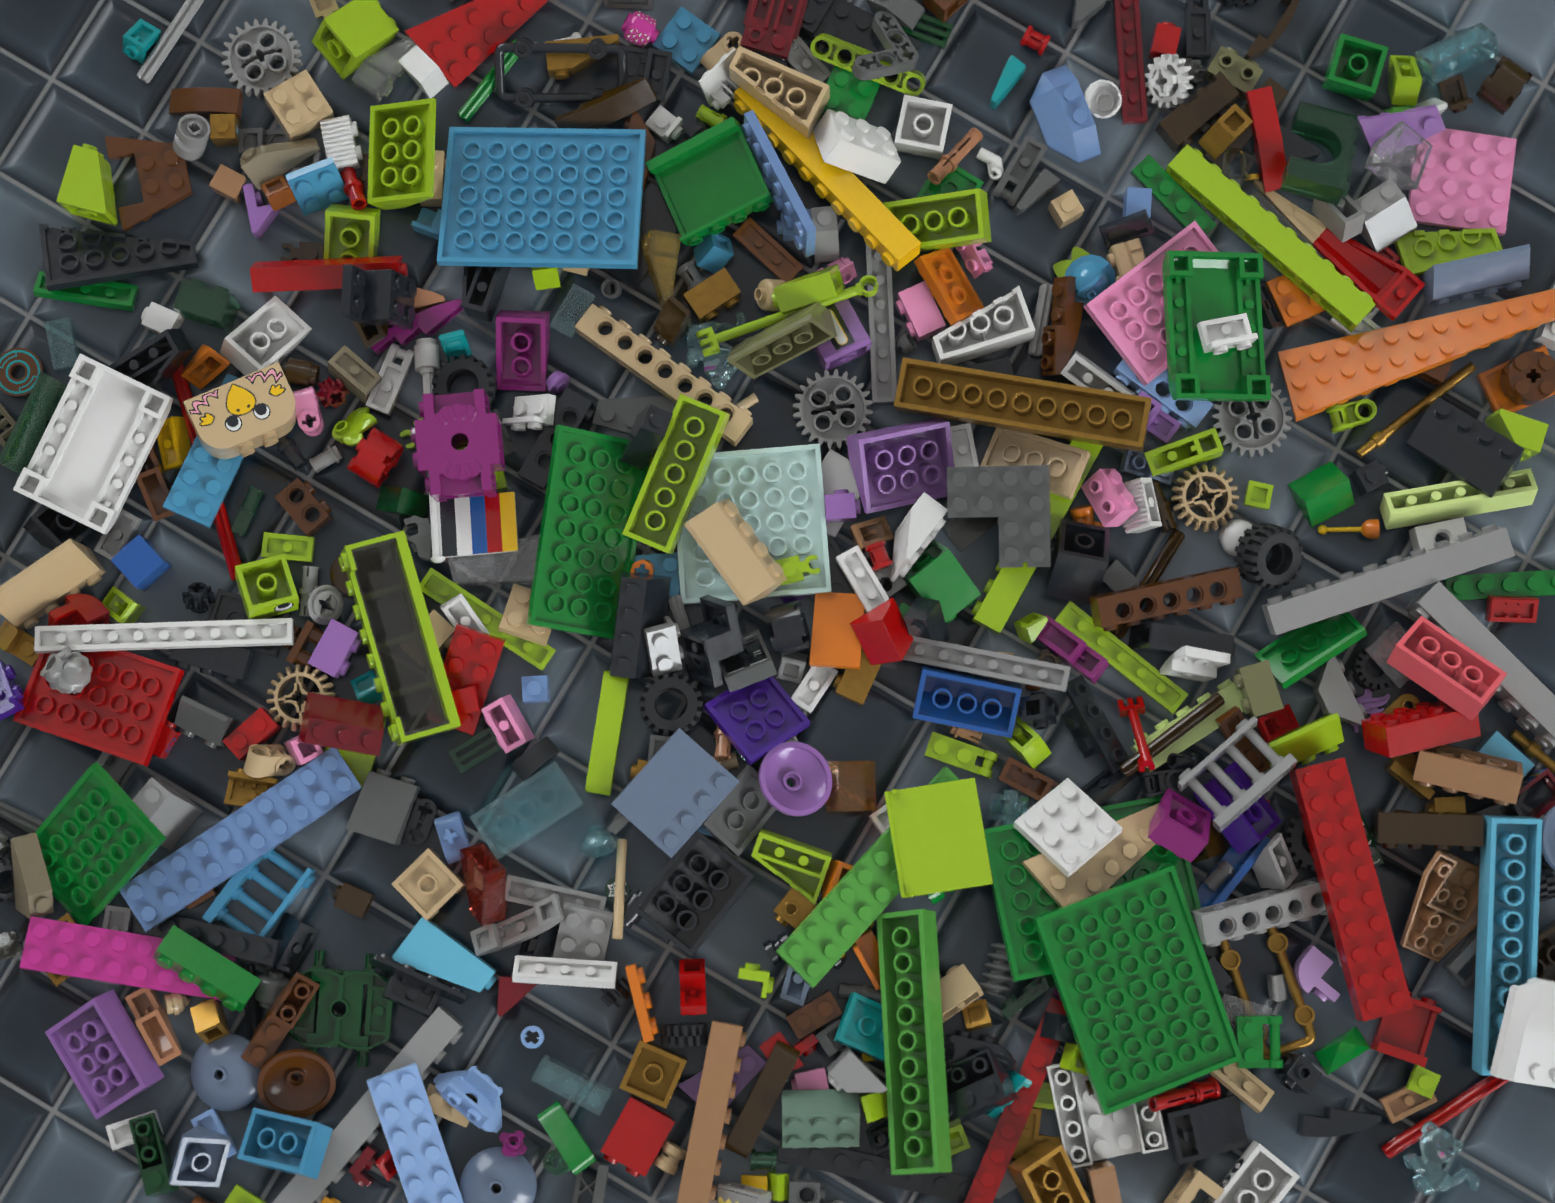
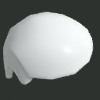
M1097 80L1091 83L1085 91L1084 97L1091 114L1096 118L1107 119L1115 115L1122 105V95L1119 88L1109 80Z
M1242 519L1229 520L1225 526H1222L1218 539L1223 550L1229 555L1237 556L1235 547L1239 546L1240 542L1238 539L1240 536L1244 537V531L1247 528L1252 529V524Z

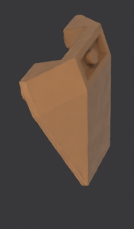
M1438 850L1423 872L1400 942L1401 946L1439 962L1477 927L1478 865L1447 850Z

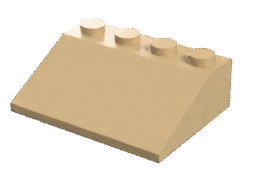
M68 539L0 586V614L15 627L30 629L39 623L38 619L45 614L48 615V612L60 607L59 604L65 601V596L81 594V589L87 585L93 586L97 584L106 571L89 547Z

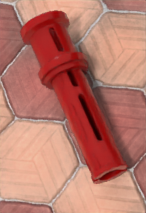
M1212 1076L1206 1077L1204 1081L1200 1082L1190 1081L1183 1088L1149 1097L1147 1099L1148 1107L1152 1112H1157L1188 1102L1199 1104L1204 1099L1214 1100L1220 1096V1085Z

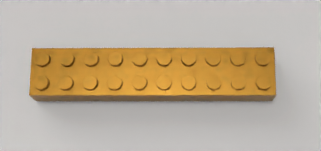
M905 357L902 359L894 401L896 411L1139 452H1143L1152 398Z

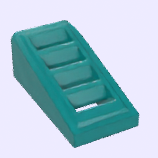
M1013 55L1008 58L992 94L989 105L992 110L1000 104L1024 75L1026 65Z
M460 329L439 336L448 361H450L449 357L452 356L455 358H459V355L465 354L466 357L473 356L464 330Z

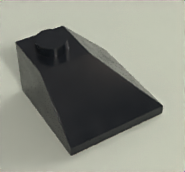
M45 505L35 512L23 526L40 545L52 550L68 539L80 543L95 530Z

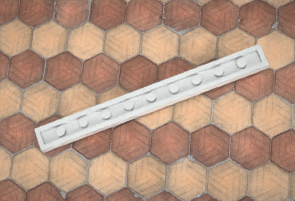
M293 619L35 626L34 651L36 653H59L66 646L70 647L71 652L293 645Z

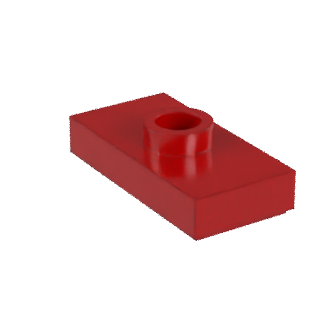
M1488 595L1485 620L1490 622L1536 623L1539 598Z

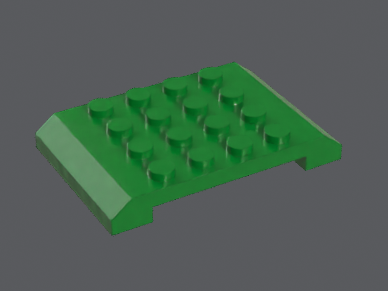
M1167 251L1162 266L1168 384L1172 399L1194 401H1270L1271 384L1270 375H1266L1260 289V280L1264 278L1263 254ZM1247 313L1252 334H1258V339L1252 343V347L1244 350H1237L1236 347L1229 348L1228 352L1214 355L1213 352L1204 353L1197 328L1199 322Z

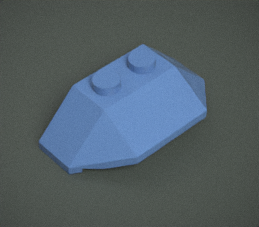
M1066 65L1042 73L1029 103L1047 147L1072 159L1076 163H1081L1101 155L1096 124L1077 78Z

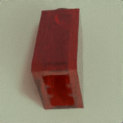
M483 843L460 849L461 864L471 914L482 926L505 919L506 868Z

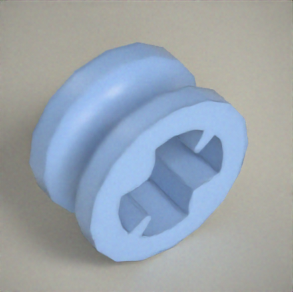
M528 1026L521 1033V1042L529 1049L540 1047L545 1039L543 1030L537 1026ZM528 1031L532 1033L538 1032L539 1037L536 1039H539L536 1044L534 1042H527L526 1037L529 1036L526 1034Z

